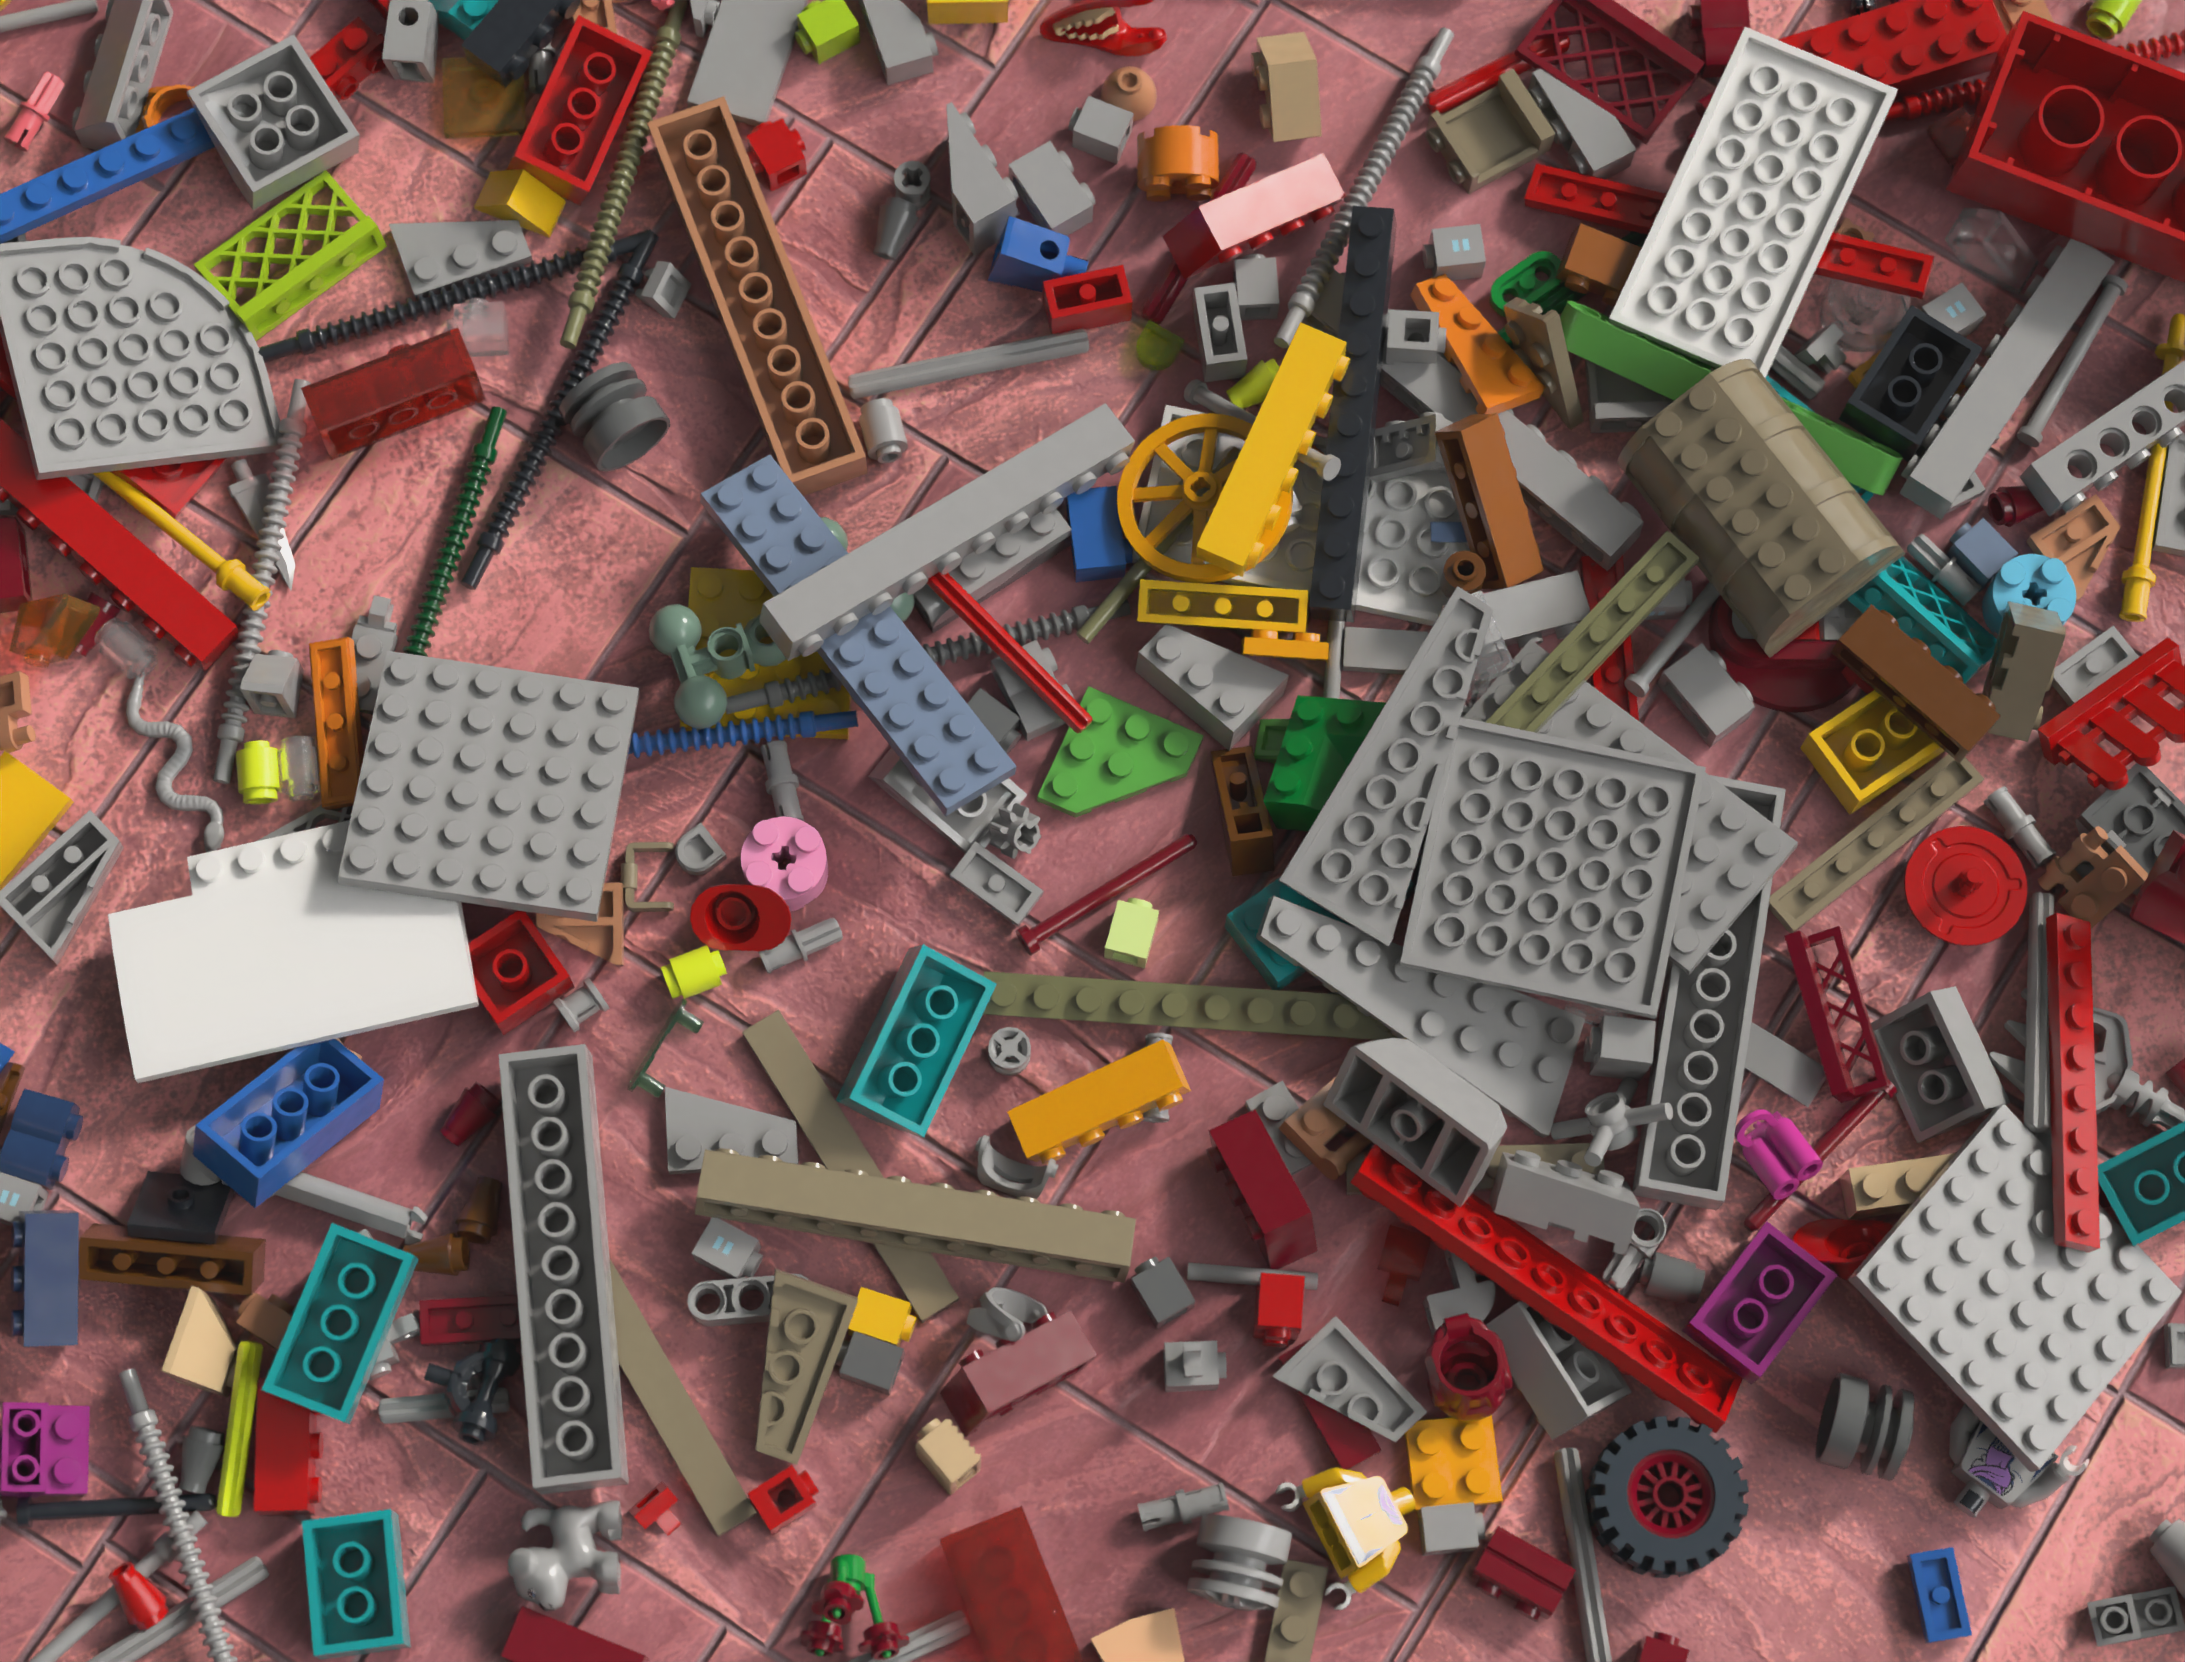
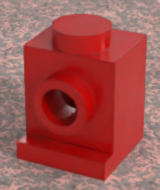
M791 1465L747 1494L771 1534L774 1535L786 1525L815 1508L817 1504L813 1496L818 1494L819 1490L806 1470L798 1474L794 1466ZM786 1491L792 1492L795 1495V1502L789 1507H783L779 1504V1496Z

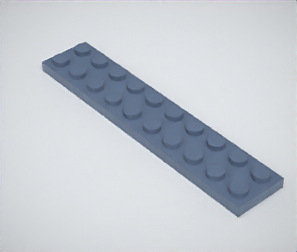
M770 454L707 489L700 495L701 504L774 597L848 554ZM890 606L878 615L869 613L860 618L858 624L848 633L842 636H838L835 633L823 640V645L817 650L818 654L945 816L1015 774L1017 766Z

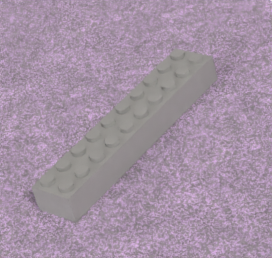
M1710 775L1780 828L1786 789ZM1773 876L1690 975L1668 959L1645 1106L1668 1102L1672 1106L1673 1117L1671 1120L1642 1125L1632 1188L1635 1196L1716 1211L1725 1202Z
M585 1044L499 1054L533 1489L542 1495L629 1484L593 1056Z

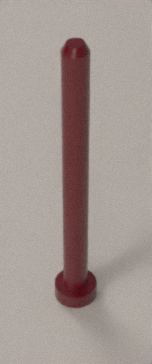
M1185 834L1033 928L1029 929L1026 925L1016 930L1020 943L1030 956L1040 951L1039 943L1195 849L1197 845L1196 838L1193 834Z
M1875 1073L1868 1079V1082L1877 1080ZM1889 1079L1890 1088L1860 1097L1812 1147L1822 1162L1883 1098L1890 1101L1898 1093L1897 1088ZM1769 1193L1745 1218L1743 1224L1745 1228L1750 1232L1758 1231L1791 1195L1777 1200Z

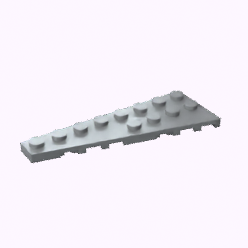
M1458 586L1279 879V882L1386 947L1390 945L1394 937L1395 928L1418 859V853L1429 823L1445 771V765L1494 611L1493 607Z
M1276 896L1269 898L1256 939L1296 967L1299 965L1322 981V985L1333 993L1337 992L1358 1007L1357 1010L1367 1017H1373L1391 1030L1390 1033L1398 1039L1413 1041L1499 1104L1501 1111L1509 1117L1514 1116L1534 1131L1533 1134L1542 1138L1549 1136L1585 1018L1509 988L1400 966L1403 946L1391 942L1386 947L1357 928Z

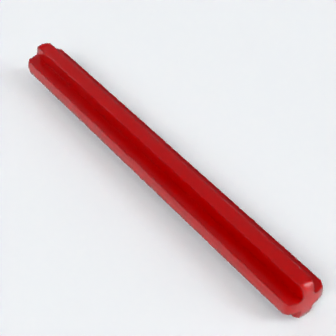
M938 572L928 578L926 584L1074 732L1079 734L1091 724L1092 716L949 573L943 575L941 572Z

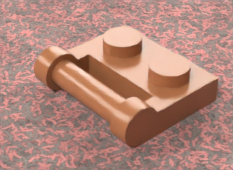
M1336 1077L1284 1120L1278 1128L1331 1180L1339 1178L1346 1171V1165L1372 1143L1371 1140L1358 1131L1335 1152L1329 1151L1324 1146L1349 1125L1323 1105Z

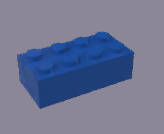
M337 1039L296 1047L195 1125L192 1155L256 1208L380 1109L384 1079Z

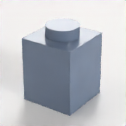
M1984 518L1973 527L1966 523L1949 539L1953 545L1947 553L1950 559L1955 557L1957 559L1955 563L1982 586L1979 592L1992 582L2006 562L2018 555L2016 550Z

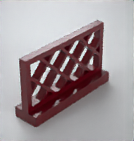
M1553 0L1514 53V55L1536 70H1543L1614 115L1625 131L1646 145L1686 91L1697 80L1705 63L1614 0ZM1560 6L1575 14L1577 26L1557 29L1554 14ZM1548 23L1550 30H1543ZM1586 33H1603L1609 39L1610 49L1590 51ZM1579 35L1583 52L1562 55L1559 37ZM1552 38L1555 56L1541 58L1529 50V47L1535 40ZM1633 54L1641 59L1643 71L1623 74L1619 56ZM1612 57L1616 75L1595 77L1592 60ZM1585 61L1588 79L1573 80L1566 75L1564 63ZM1667 77L1679 85V87L1671 95L1656 96L1653 78ZM1645 80L1649 98L1628 100L1625 82ZM1618 83L1621 101L1607 103L1599 98L1597 86ZM1665 104V106L1659 112L1658 105ZM1651 106L1653 122L1647 130L1632 120L1631 108Z

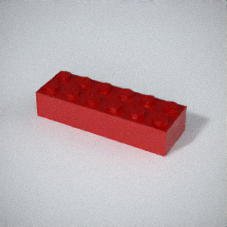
M1904 0L1777 40L1898 89L1895 101L1905 95L1921 93L1922 91L1991 71L1999 47L2006 38L2007 33L1993 0Z

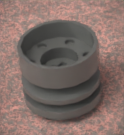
M626 362L613 363L584 378L571 389L559 407L563 420L570 424L571 431L575 436L584 438L582 443L584 450L597 469L604 472L620 469L645 455L661 441L671 425L668 416L656 399L645 396L647 392L645 383L638 379L637 372L633 366Z
M1837 1373L1829 1388L1820 1419L1816 1440V1462L1847 1469L1856 1452H1859L1861 1474L1871 1475L1877 1465L1878 1478L1892 1481L1899 1470L1902 1460L1906 1456L1912 1437L1914 1425L1913 1392L1900 1389L1892 1401V1387L1884 1384L1881 1385L1872 1402L1869 1401L1868 1380Z

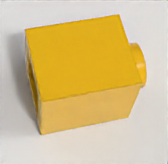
M861 1287L857 1297L858 1303L847 1329L848 1335L853 1336L854 1331L898 1347L901 1340L909 1342L917 1317L910 1315L912 1310L911 1303Z

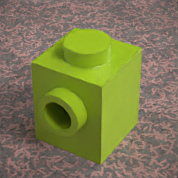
M844 0L814 1L806 5L801 13L797 14L798 31L795 32L796 40L805 54L811 52L818 64L860 43L859 24Z

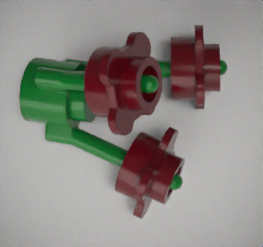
M843 1554L831 1559L830 1578L827 1579V1584L821 1590L820 1599L814 1600L811 1605L812 1612L816 1615H822L821 1621H809L806 1630L800 1631L799 1635L801 1638L800 1644L807 1647L806 1650L809 1653L818 1657H829L833 1655V1652L844 1651V1646L842 1645L843 1638H841L842 1628L836 1624H849L853 1613L863 1609L864 1599L861 1597L862 1591L866 1593L874 1625L868 1627L863 1632L865 1641L858 1645L859 1652L870 1653L871 1657L875 1660H887L895 1657L900 1652L899 1648L910 1643L909 1636L900 1635L898 1625L895 1622H883L875 1592V1575L865 1572L866 1562L862 1557Z

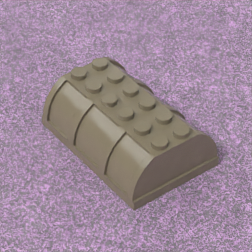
M1739 359L1709 373L1639 428L1627 442L1618 458L1617 464L1670 532L1699 557V562L1696 565L1769 658L1905 555L1904 550L1751 359Z

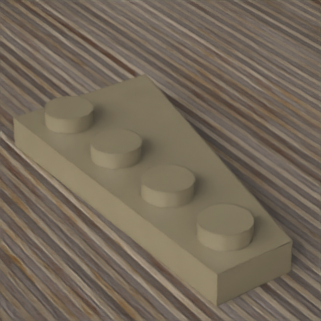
M775 1268L755 1442L756 1451L795 1465L798 1464L858 1303L857 1297Z

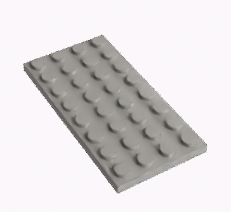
M1530 639L1463 718L1486 722L1549 656V653ZM1585 682L1537 732L1696 765L1588 682ZM1706 772L1668 957L1672 963L1688 975L1693 972L1798 845V842Z

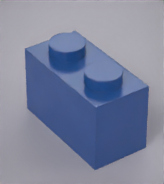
M1116 486L1090 488L1079 495L1076 492L1066 497L1068 525L1072 529L1071 551L1075 583L1123 578L1125 576L1126 563H1133V555L1127 538L1123 539L1117 507Z

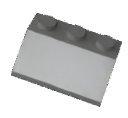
M1956 986L1930 991L1871 1023L1887 1078L1898 1090L1895 1096L1917 1143L1924 1142L1973 1122L1991 1113L1995 1107L2010 1103Z
M1523 1301L1516 1303L1486 1324L1489 1330L1494 1331L1502 1340L1513 1382L1523 1393L1534 1410L1539 1424L1547 1431L1552 1440L1574 1429L1632 1393L1614 1363L1598 1352L1585 1348L1576 1337L1560 1326L1547 1322L1541 1313Z

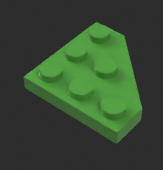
M1088 686L1080 705L1092 716L1093 720L1079 734L1069 727L1040 789L1037 801L1076 818L1113 801L1117 803L1144 793L1151 787L1168 781L1171 783L1187 776L1204 735Z

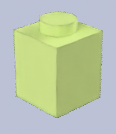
M1128 898L1127 902L1118 900L1105 945L1104 958L1145 968L1158 922L1159 910L1152 909L1153 905L1138 898Z

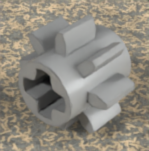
M1018 803L1013 805L1012 811L1000 807L999 812L995 814L988 825L993 836L989 843L1001 849L1002 854L1014 859L1018 854V850L1030 854L1031 849L1037 845L1041 838L1040 829L1037 825L1041 819L1039 816L1030 813L1029 808Z

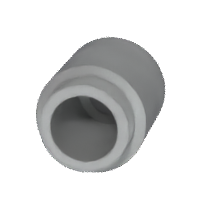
M886 398L875 399L865 403L861 407L862 415L859 417V423L868 456L871 459L878 460L880 463H891L900 459L902 453L907 450L908 443L899 409L893 406V402L890 399Z

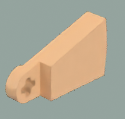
M1174 1608L1130 1619L1091 1638V1644L1101 1662H1185Z

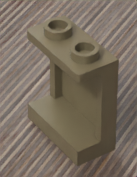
M1511 69L1499 76L1497 86L1442 116L1438 111L1430 114L1426 138L1435 152L1440 151L1448 162L1447 170L1452 180L1457 185L1462 184L1469 195L1550 151L1556 133L1514 69Z

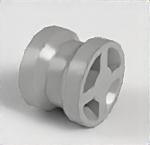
M1013 1027L1002 1028L995 1032L988 1045V1058L994 1070L1002 1075L1013 1076L1026 1069L1031 1056V1045L1026 1034Z

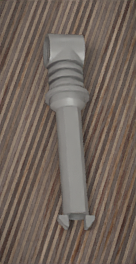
M195 1126L187 1131L179 1168L180 1173L187 1181L197 1185H211L219 1182L220 1178L192 1155ZM300 1172L270 1196L277 1195L405 1239V1243L408 1245L420 1242L423 1238L422 1233L410 1230L412 1221L425 1224L427 1216L419 1207L414 1206L412 1210L304 1172Z

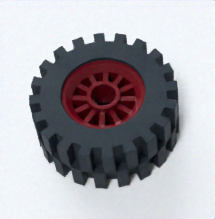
M1667 1416L1654 1417L1649 1422L1644 1423L1642 1420L1632 1425L1626 1431L1621 1432L1603 1449L1588 1477L1591 1480V1484L1586 1490V1502L1591 1505V1512L1589 1513L1590 1526L1596 1525L1600 1533L1596 1539L1602 1548L1608 1545L1612 1549L1614 1554L1611 1557L1620 1565L1624 1562L1629 1563L1633 1566L1631 1571L1641 1575L1649 1572L1655 1574L1654 1578H1668L1671 1575H1678L1680 1577L1705 1567L1722 1556L1730 1548L1729 1544L1738 1537L1743 1528L1739 1526L1741 1519L1747 1516L1749 1504L1743 1503V1495L1748 1493L1749 1489L1747 1480L1741 1481L1738 1473L1743 1468L1739 1457L1732 1460L1726 1451L1731 1446L1723 1437L1718 1441L1710 1436L1713 1429L1704 1424L1698 1427L1689 1425L1691 1419L1678 1417L1674 1421L1667 1420ZM1663 1464H1670L1668 1476H1666ZM1654 1466L1657 1479L1648 1471L1649 1468ZM1678 1467L1686 1471L1680 1479L1677 1478ZM1692 1476L1696 1484L1686 1486L1685 1482ZM1640 1478L1647 1482L1651 1487L1639 1485L1638 1483ZM1661 1485H1670L1677 1491L1679 1501L1676 1507H1666L1659 1501L1658 1489ZM1699 1491L1700 1499L1689 1497L1688 1494ZM1637 1493L1647 1495L1648 1499L1637 1501ZM1650 1505L1652 1510L1644 1516L1640 1508ZM1685 1505L1697 1507L1696 1514ZM1657 1513L1660 1514L1658 1525L1651 1522V1519ZM1679 1513L1689 1521L1688 1524L1683 1526ZM1669 1515L1674 1528H1666Z

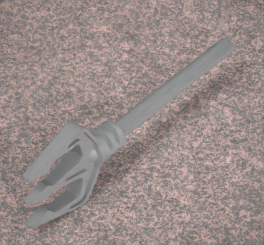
M2027 988L2021 992V997L2026 1001ZM2093 1007L2094 1033L2100 1038L2097 1053H2094L2096 1115L2105 1111L2109 1106L2118 1110L2124 1104L2126 1105V1115L2130 1118L2135 1112L2140 1113L2139 1122L2145 1127L2151 1124H2159L2170 1129L2184 1122L2185 1109L2170 1101L2167 1089L2161 1087L2155 1093L2153 1092V1082L2151 1080H2148L2143 1086L2139 1084V1074L2131 1069L2133 1058L2126 1020L2116 1013ZM2008 1020L2004 1024L2005 1029L2026 1048V1024ZM1991 1052L1988 1056L1992 1065L2025 1094L2024 1061ZM2050 1102V1119H2051V1102Z

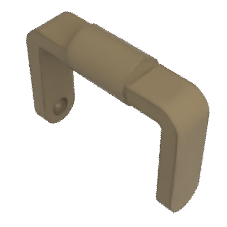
M633 842L627 845L625 863L621 864L620 883H623L625 902L630 911L668 912L674 910V903L634 902L638 881V865L635 863V852L674 851V843Z

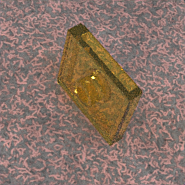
M467 57L442 58L443 116L446 139L523 134L527 125L525 73L519 79H513L504 88L471 64Z

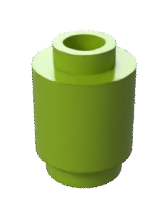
M2095 0L2087 12L2086 26L2097 37L2111 40L2115 35L2122 33L2142 0Z

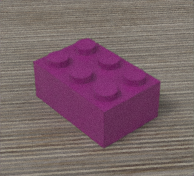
M1767 1221L1752 1237L1682 1331L1752 1385L1763 1375L1836 1278L1837 1274Z

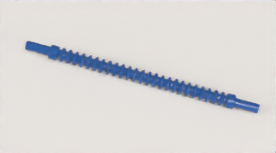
M857 710L814 715L813 711L800 712L799 717L795 718L791 713L788 714L787 719H782L780 715H777L773 721H770L768 716L764 717L763 722H758L756 718H753L752 723L749 724L744 719H741L739 725H734L733 721H729L728 726H722L718 722L714 728L696 729L692 727L690 731H686V728L682 726L680 732H674L673 728H669L666 734H662L660 729L656 731L655 735H650L649 731H645L644 736L641 737L636 732H633L628 757L629 754H634L636 758H639L643 752H646V755L651 757L653 751H658L660 755H663L667 749L672 754H675L677 748H682L683 752H687L688 747H694L696 751H699L702 745H706V748L710 750L712 744H718L720 748H723L726 742H730V745L734 747L737 741H742L743 745H747L750 739H754V742L758 744L761 738H766L767 742H771L772 737L775 736L780 741H783L785 735H790L791 739H795L796 734H801L802 738L815 737L816 733L820 731L858 727Z

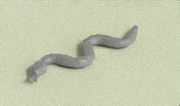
M138 672L126 702V716L129 726L139 735L151 738H170L176 743L175 753L157 775L155 790L159 800L172 810L207 812L211 820L204 830L206 852L218 850L221 848L225 835L222 808L215 800L207 796L180 795L174 792L172 788V781L185 767L193 752L192 737L182 725L168 721L147 722L140 717L139 709L142 704L145 675L142 672Z

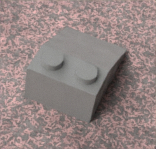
M892 747L868 776L899 804L965 854L975 841L984 848L989 844L993 836L988 825L995 814L999 812L1000 807L1012 811L1013 805L1015 803L1020 804L1027 796L1021 788L1008 778L945 816Z

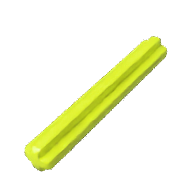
M242 1341L238 1345L216 1508L217 1514L225 1517H238L242 1508L257 1383L263 1350L262 1344L258 1342Z

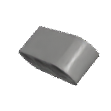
M793 1274V1275H796V1276H798V1277H801V1278H804V1279L809 1280L808 1278H806L805 1276H803V1275H801V1274ZM774 1275L698 1283L688 1294L687 1303L693 1318L703 1326L713 1327L769 1322ZM750 1290H757L764 1295L762 1305L752 1311L742 1308L740 1301L743 1294ZM714 1294L720 1298V1306L714 1313L703 1314L697 1310V1302L703 1295Z

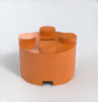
M1171 125L1154 128V136L1145 138L1144 132L1137 135V186L1146 192L1147 200L1153 202L1170 200V194H1187V199L1192 201H1203L1211 198V190L1219 185L1218 134L1210 130V137L1200 135V127Z

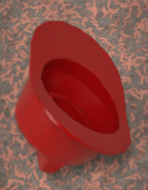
M722 884L709 887L698 895L692 904L690 914L693 932L699 940L713 949L725 951L772 950L784 942L790 932L792 922L789 906L781 895L770 888L758 885Z
M1820 1219L1800 1227L1794 1234L1793 1241L1818 1261L1829 1263L1841 1279L1849 1281V1277L1893 1226L1880 1220Z

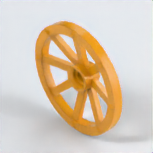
M1205 413L1189 415L1158 428L1134 450L1129 458L1130 462L1124 467L1119 481L1117 493L1118 515L1124 534L1131 547L1151 568L1170 578L1191 583L1218 582L1238 576L1214 564H1205L1204 560L1196 557V546L1206 527L1207 517L1211 516L1224 488L1223 485L1226 483L1237 460L1235 459L1216 473H1212L1218 434L1232 435L1245 441L1251 430V423L1224 414ZM1204 433L1198 471L1193 472L1167 445L1189 435ZM1155 455L1183 481L1182 485L1136 488L1142 472ZM1293 487L1290 493L1282 491L1276 504L1282 507L1279 518L1273 530L1265 528L1259 543L1264 544V549L1258 563L1271 553L1287 528L1293 506ZM1200 488L1210 489L1201 497H1198L1196 494ZM1183 499L1146 538L1143 537L1136 523L1134 503ZM1190 513L1194 515L1191 564L1171 559L1155 549ZM1248 566L1246 571L1250 570L1253 567Z

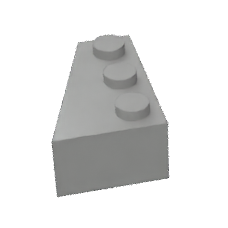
M89 810L0 890V906L58 966L124 847L120 840Z
M1516 1150L1515 1155L1502 1152L1489 1198L1494 1213L1545 1230L1550 1225L1575 1231L1573 1239L1585 1243L1588 1241L1589 1235L1607 1240L1615 1244L1613 1252L1626 1256L1640 1205L1622 1175L1607 1170H1600L1598 1175L1582 1171V1166L1566 1160H1558L1557 1165L1540 1161L1541 1157L1537 1154L1524 1150Z

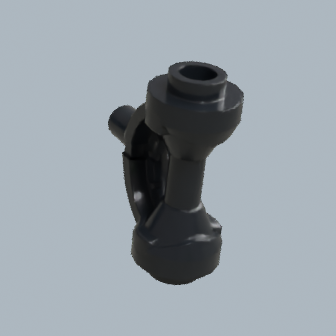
M495 1338L491 1342L482 1343L478 1352L469 1354L460 1361H456L453 1371L431 1363L428 1365L423 1380L447 1387L444 1398L446 1399L448 1409L454 1417L452 1426L458 1432V1438L466 1443L482 1445L484 1441H492L495 1438L498 1424L497 1418L493 1416L492 1403L499 1384L507 1376L514 1375L519 1369L522 1360L521 1355L516 1351V1346L511 1342ZM482 1373L479 1390L475 1400L471 1403L467 1398V1385L472 1377Z

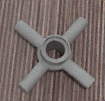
M1625 1077L1622 1079L1616 1093L1602 1094L1587 1104L1585 1107L1587 1117L1553 1123L1550 1132L1554 1140L1592 1134L1594 1137L1584 1156V1160L1588 1165L1595 1167L1600 1165L1607 1150L1620 1149L1631 1143L1638 1134L1637 1125L1671 1120L1673 1109L1668 1102L1631 1109L1629 1104L1638 1088V1083L1631 1077Z

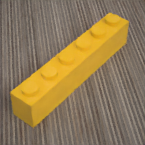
M1300 322L1196 546L1197 558L1243 577L1248 566L1256 567L1264 549V544L1259 543L1265 528L1273 530L1282 507L1276 505L1282 491L1290 493L1299 473L1298 469L1293 468L1299 454L1307 456L1315 439L1316 432L1311 431L1317 416L1324 419L1331 405L1333 395L1329 394L1328 391L1333 380L1341 382L1348 368L1350 358L1345 356L1346 341Z

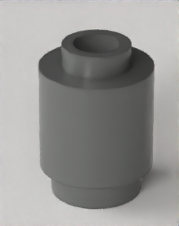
M1655 1252L1652 1259H1643L1638 1283L1644 1284V1294L1685 1305L1686 1301L1696 1304L1702 1290L1705 1270L1696 1268V1263Z

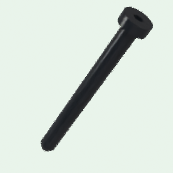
M211 1493L178 1496L179 1500L186 1502V1505L182 1508L183 1512H195L196 1510L211 1511L217 1507V1497ZM156 1496L33 1503L31 1497H19L16 1508L17 1524L19 1529L32 1528L33 1521L160 1514L159 1509L162 1507V1503L155 1501Z

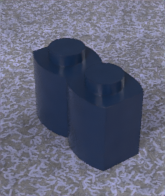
M24 1089L17 1104L10 1131L0 1153V1172L52 1190L55 1182H61L67 1172L69 1157L65 1156L66 1148L70 1140L75 1141L81 1132L83 1116L79 1115L80 1107L73 1102Z

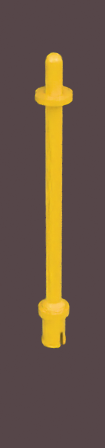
M2182 313L2172 316L2167 343L2159 344L2155 348L2157 357L2164 360L2162 375L2185 360V315ZM2164 401L2167 409L2173 412L2174 404L2170 401ZM2159 443L2150 448L2151 456L2148 461L2133 564L2123 571L2121 579L2122 583L2125 584L2119 617L2130 622H2143L2147 619L2146 612L2150 588L2154 587L2156 582V575L2153 574L2149 565L2168 446L2162 448Z
M110 471L92 473L216 573V585L222 590H230L253 611L260 609L268 601L271 590L246 572V566L240 560L226 561L142 492Z

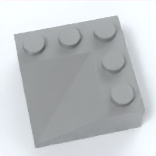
M295 35L280 41L187 91L192 105L229 174L253 210L359 152L360 134Z

